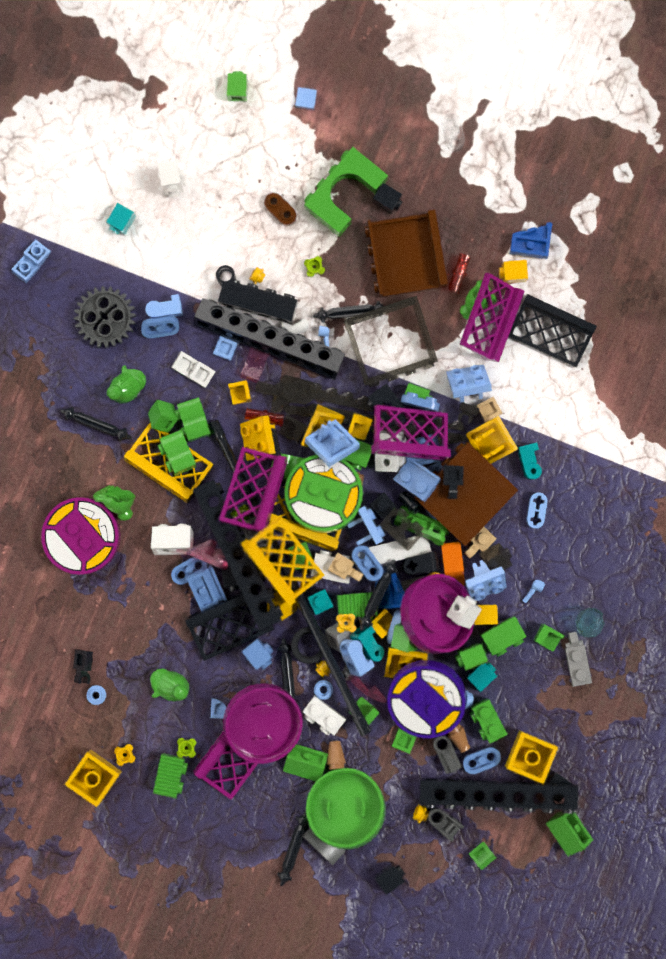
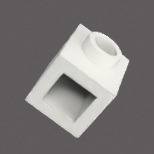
M458 595L446 615L456 624L470 629L482 609L476 605L477 601L469 596L464 598Z

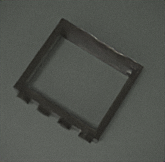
M417 296L343 320L364 386L369 385V388L378 386L381 380L387 379L390 382L398 379L399 374L405 373L408 376L416 373L417 368L423 367L426 370L434 367V363L438 362ZM412 305L429 358L368 378L351 325Z

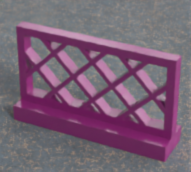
M485 273L459 345L482 356L481 358L486 361L499 362L525 291L509 285L490 273ZM490 280L493 281L494 289L491 291L488 288ZM506 288V292L504 294V297L502 298L500 290ZM496 293L497 302L492 304L490 295ZM486 298L488 306L482 309V300ZM499 305V311L496 316L494 307ZM489 311L491 317L488 321L485 320L484 313ZM479 316L481 325L476 327L475 319ZM492 323L493 327L489 334L487 325ZM483 329L485 337L479 339L477 331ZM473 334L475 342L468 344L469 335ZM486 341V346L483 352L481 348V343Z
M376 405L374 407V445L371 446V453L440 461L450 458L451 449H448V413ZM380 411H386L391 417L386 423L380 418ZM400 413H404L409 419L404 425L396 417ZM417 415H421L426 420V423L421 427L414 419ZM435 417L442 418V426L439 429L432 422ZM392 420L399 427L395 433L387 426ZM410 422L417 429L413 435L405 428ZM428 424L435 431L431 437L423 430ZM383 428L391 436L387 441L380 440V431ZM401 430L409 438L406 442H401L396 437ZM419 432L426 439L423 444H419L414 439ZM436 435L442 439V446H436L432 441Z
M242 447L219 521L257 531L258 533L265 529L270 522L288 463L287 458ZM245 453L254 455L256 461L246 466L243 461ZM266 459L274 460L272 467L264 471L260 462ZM259 464L262 473L252 478L248 469ZM246 470L251 479L240 484L237 479L238 475ZM265 475L268 481L267 485L259 489L255 480ZM253 482L257 491L247 496L242 487ZM241 489L245 497L234 502L232 499L233 492ZM259 494L262 498L261 504L253 508L249 499ZM247 500L251 509L241 514L237 505ZM235 507L239 516L234 519L225 518L227 511ZM253 512L256 516L254 526L246 524L243 517Z
M223 730L193 771L195 776L203 779L232 800L258 763L247 760L234 763V751L230 747ZM230 753L232 763L220 765L219 758L222 754ZM246 764L247 771L245 774L236 776L235 766ZM232 767L234 777L222 778L221 768ZM219 769L220 779L211 780L207 777V774L210 770ZM234 780L235 787L229 793L224 789L223 782Z

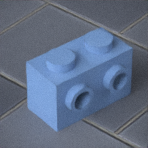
M260 638L242 651L256 670L259 668L264 670L272 663L270 659L273 657L271 654L273 649L267 642L264 644Z

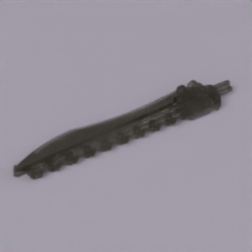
M284 375L276 385L257 381L255 392L273 396L271 413H280L284 410L287 414L312 417L318 404L313 403L306 408L290 406L289 404L298 403L306 405L313 400L373 412L367 403L369 398L365 395L354 399V394L350 391L338 395V390L334 387L323 391L319 383L315 384V382L289 375ZM322 405L344 415L345 418L342 423L349 425L354 413H357ZM357 413L372 418L369 431L374 432V416ZM417 415L414 418L417 422L426 423V420L421 415ZM442 418L432 420L436 426H442ZM460 420L448 424L450 429L460 431L464 429L463 423ZM396 424L390 429L391 431H397L399 427ZM408 424L405 427L411 435L417 431L413 424ZM429 424L423 428L427 435L435 433ZM419 432L414 438L422 437ZM448 432V444L468 440L465 435ZM437 435L439 445H442V439Z

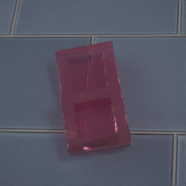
M251 347L240 377L258 383L269 354Z
M354 676L351 679V682L370 698L382 703L387 702V699L375 685L368 689L358 676Z

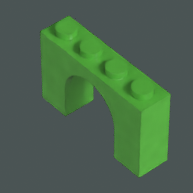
M354 147L342 154L340 163L338 165L334 164L330 168L329 176L326 179L322 178L316 186L318 189L313 194L309 193L304 200L305 210L338 237L348 228L352 219L333 203L330 196L333 186L340 180L351 178L358 180L376 194L382 183H386L388 180V175Z

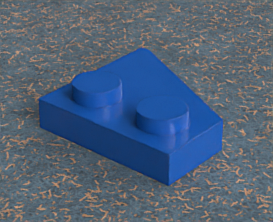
M549 222L545 226L533 227L527 231L513 233L510 254L548 259L552 223Z
M396 573L391 574V582L378 609L401 608V602L405 593Z

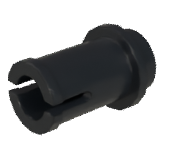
M403 491L399 495L398 501L408 508L409 513L417 514L421 510L422 506L410 496L407 491Z

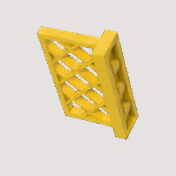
M149 423L132 448L124 455V461L188 503L194 493L193 489L201 484L214 464L189 448L192 456L197 458L195 463L203 462L207 465V468L204 472L198 473L193 468L192 474L182 475L181 473L180 476L171 477L168 475L165 455H163L164 465L155 466L152 464L151 457L160 456L161 453H150L149 444L160 441L159 439L148 441L147 434L152 428L151 423ZM156 430L159 433V438H162L161 435L164 437L169 435L167 432ZM147 444L148 454L139 455L135 452L138 446ZM194 477L195 484L192 489L184 485L183 478Z
M278 493V502H275V505L280 503L284 514L280 516L272 514L269 525L281 517L296 538L329 551L337 549L342 529L336 531L334 537L327 535V533L307 530L291 520L290 512H287L283 503L285 498L281 499ZM281 524L274 528V530L283 533L284 528Z
M281 517L272 522L251 540L248 541L246 539L241 543L245 551L289 606L296 602L295 598L325 576ZM281 524L284 528L283 535H273L274 528ZM262 538L268 539L267 548H259L255 543ZM272 539L282 540L280 549H271ZM285 540L295 542L293 550H284ZM270 552L279 553L278 562L269 561ZM283 553L293 554L291 563H282ZM296 554L305 555L304 564H295ZM281 567H290L289 576L280 575ZM294 567L303 568L302 577H293ZM307 568L315 569L318 572L314 577L306 578ZM301 581L300 588L293 592L291 582Z

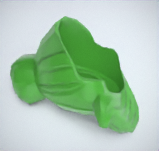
M482 280L476 281V285L466 296L465 304L460 308V313L464 319H469ZM494 294L490 295L492 304L497 302ZM486 298L482 300V309L488 306Z
M124 365L122 373L112 380L110 387L107 389V396L120 404L132 401L145 387V375L140 370L127 369Z
M109 485L93 495L95 502H102L110 511L117 514V518L120 521L128 520L133 516L130 508L134 503L135 495L131 491Z
M161 668L154 671L150 677L151 687L154 691V694L151 695L153 698L161 696L173 702L186 699L190 689L187 679L182 674Z

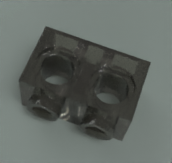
M395 507L379 525L407 551H410L425 534L422 531L424 527L416 520L413 523L408 518L409 514L402 507L400 509ZM396 515L402 520L401 525L398 527L393 526L391 523V519ZM408 529H413L416 532V537L413 540L406 538L405 533Z

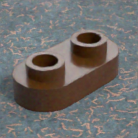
M270 193L265 197V208L282 225L291 226L295 223L297 219L295 209L280 194ZM272 199L277 200V203L275 205H272L270 203ZM288 212L291 214V216L289 218H285L283 216L284 213Z

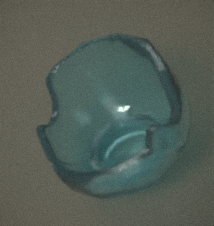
M585 608L580 611L575 618V626L578 633L586 638L595 637L600 634L605 625L602 617L603 613L596 608Z

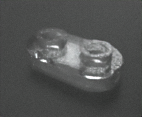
M448 113L442 120L445 144L450 151L457 152L463 148L465 143L462 123L457 114ZM453 122L454 126L449 127L448 123ZM457 140L458 144L453 145L451 141Z

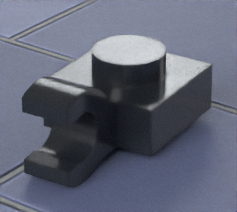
M443 466V485H449L448 499H457V485L463 486L464 466Z
M75 649L73 669H76L75 683L81 684L82 677L83 683H90L91 677L87 671H91L93 662L92 651Z

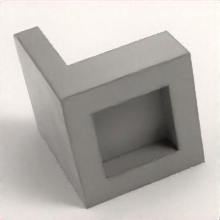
M338 623L325 630L328 646L340 652L341 642L345 639H351L349 636L352 633L349 631L339 633L337 631Z

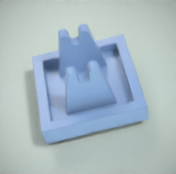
M484 364L462 369L456 368L446 372L453 397H459L460 403H464V396L477 394L479 399H483L484 392L492 391Z
M336 419L332 422L329 420L327 425L323 424L319 430L305 437V443L328 467H331L360 447V444Z
M367 506L360 508L358 511L361 518L347 526L351 528L364 521L370 535L357 541V545L373 538L376 544L384 541L383 536L386 534L381 525H376L374 519L377 517L372 508L368 509Z
M483 560L480 561V567L473 563L475 577L465 581L470 597L480 601L487 595L492 593L498 594L507 588L502 566L490 571Z

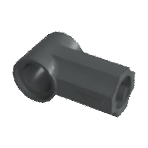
M446 735L433 738V746L446 774L460 769L461 764L450 739ZM440 739L447 740V745L444 748L437 747V742Z

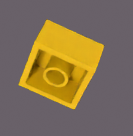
M519 730L505 767L544 784L558 747Z
M89 750L65 785L97 807L103 801L122 771L94 751Z

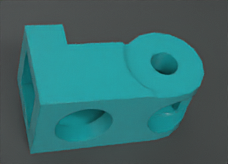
M537 442L518 447L517 449L523 474L529 480H535L542 474V468L537 464L534 451L539 450Z
M359 626L349 636L351 640H357L362 644V652L366 659L375 662L382 660L384 649L377 644L372 636L375 632L374 628L369 626L361 631Z

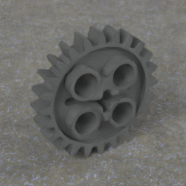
M102 286L100 292L95 287L94 294L87 291L89 297L81 296L84 302H77L80 309L74 310L75 313L79 314V316L74 317V320L79 322L75 327L77 329L82 328L78 332L79 335L86 334L83 339L85 341L91 339L90 344L92 346L97 342L98 348H101L103 343L107 349L109 348V343H112L114 347H116V341L123 344L122 337L124 336L129 339L127 331L133 332L130 325H136L131 320L137 317L136 314L131 313L135 310L134 306H129L132 301L130 299L125 300L127 297L125 293L120 296L119 289L113 293L111 286L108 291ZM103 300L109 301V305L106 308H100V303ZM122 312L123 318L119 321L114 320L115 314ZM90 314H96L94 322L90 323L87 321ZM103 314L109 317L107 321L102 318ZM109 326V334L102 335V329Z

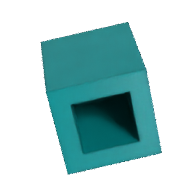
M117 203L106 223L111 232L119 235V233L126 235L136 215L132 210Z
M325 589L308 597L316 615L333 607Z
M487 662L486 664L476 666L466 678L478 691L482 692L497 677L494 673L496 669L490 662Z

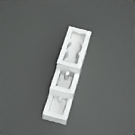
M420 535L369 547L380 564L389 563L393 559L398 561L431 552L429 539ZM359 552L358 558L364 559L365 554L363 552Z

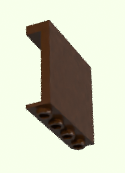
M435 209L428 210L425 214L375 222L367 221V226H364L365 236L370 238V245H367L369 256L373 257V263H370L372 275H376L377 282H373L375 293H379V298L447 287L448 281Z
M461 442L454 449L456 453L441 463V466H464L463 486L457 485V499H448L449 485H443V467L438 472L436 470L432 472L441 481L436 485L435 490L426 502H423L416 496L413 498L466 546L514 496L518 489L469 442H465V444Z

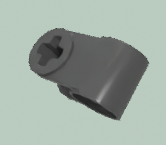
M439 806L428 809L427 818L431 825L438 829L447 839L453 841L455 834L460 828L463 829L464 825ZM434 812L441 813V818L437 821L431 819Z

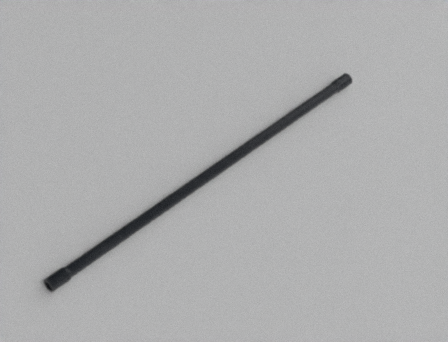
M215 420L209 423L208 426L234 474L238 461L226 439V434L219 420ZM243 472L238 475L237 479L240 484L247 481ZM249 484L242 487L247 496L253 493ZM255 496L249 499L253 508L259 505ZM272 539L271 544L273 548L280 549L277 540ZM274 553L273 556L276 562H278L279 553ZM283 554L282 563H288ZM281 567L280 570L283 576H289L290 567ZM297 581L291 582V589L294 592L300 588ZM303 593L295 598V601L362 737L372 731L364 715H362Z

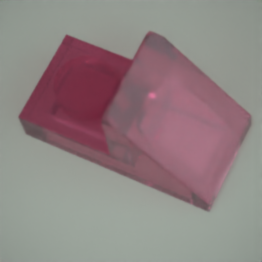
M213 539L199 544L186 552L187 555L226 570L228 563L223 561V556L213 553L217 545V541Z

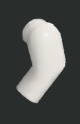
M302 318L294 325L283 322L281 327L286 328L289 332L302 334L307 331L309 322L307 319Z

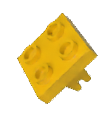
M261 416L240 423L245 448L271 455L275 454L271 429H275V425H270L269 416ZM245 453L247 461L256 460L254 455Z
M499 416L466 433L471 445L490 463L518 449Z

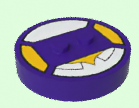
M433 660L415 661L402 667L393 677L387 697L388 710L394 722L408 734L420 738L440 737L451 732L460 723L465 712L466 690L458 674L447 665Z

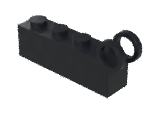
M228 265L220 266L217 269L216 278L222 286L218 298L220 305L292 325L298 305V300L295 299L294 295L284 293L283 296L276 294L277 291L266 288V290H261L255 284H240V281L236 279L233 268ZM230 272L232 277L228 281H222L220 279L221 274Z

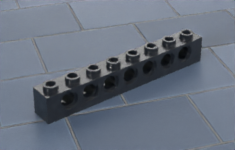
M203 298L194 316L193 326L336 380L344 360L345 353L338 348H331L320 341L307 339L302 334L289 332L284 327H276L266 320H258L250 314L240 313L232 307L222 306L211 299ZM213 316H219L221 318L215 319L213 318ZM235 322V323H237L238 325L234 326V325H231L230 323ZM249 329H253V330H255L256 332L252 333V332H249L248 330H249ZM271 336L274 339H267L266 337ZM284 343H289L292 346H285ZM301 350H307L309 353H303ZM319 357H325L327 360H321Z
M212 480L193 489L259 630L262 631L282 621L281 616H283V612L279 605L275 606L272 600L275 596L271 588H266L264 581L267 580L261 570L258 571L256 563L241 545L247 539L245 535L241 536L239 532L241 527L228 523L220 525L217 521L225 503L222 496L225 492L220 482L216 484L215 480ZM212 497H217L219 499L218 506L210 507L209 500ZM232 508L226 513L228 519H234L230 513L233 510ZM228 532L236 534V539L233 542H227L226 534ZM237 549L244 551V557L241 560H236L234 557V552ZM247 566L253 569L252 576L248 578L244 577L242 573L243 569ZM254 584L261 586V593L258 595L251 593V587ZM264 601L270 605V609L266 613L261 612L259 609L260 603Z
M422 778L420 780V804H425V808H436V805H444L446 809L464 806V809L467 810L483 807V810L492 811L495 810V807L503 808V811H515V808H523V812H534V809H542L544 813H554V810H562V813L574 814V811H578L579 786L578 784L561 783L542 784L535 782ZM437 789L444 790L445 798L440 799L436 797L435 791ZM462 790L465 793V798L457 799L454 794L455 791ZM482 791L485 794V798L477 800L474 797V793ZM500 791L504 794L505 798L502 801H497L493 794ZM516 792H521L524 795V800L517 802L514 800L513 795ZM541 793L544 796V800L537 803L533 800V795ZM561 794L564 797V801L562 803H555L553 796Z

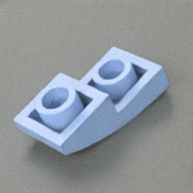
M35 240L24 251V256L11 269L12 273L27 284L51 251Z

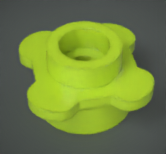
M316 256L304 261L308 277H313L316 274L322 275L325 272V268L322 267L321 257Z
M180 738L177 741L179 745L177 755L179 757L189 756L193 758L196 755L194 751L195 739L184 740V738Z

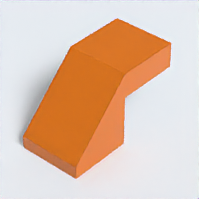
M444 543L441 545L444 575L455 578L465 586L461 543Z

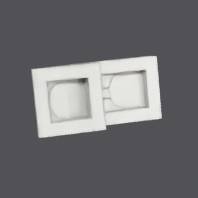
M182 351L171 367L205 388L215 373L214 370Z

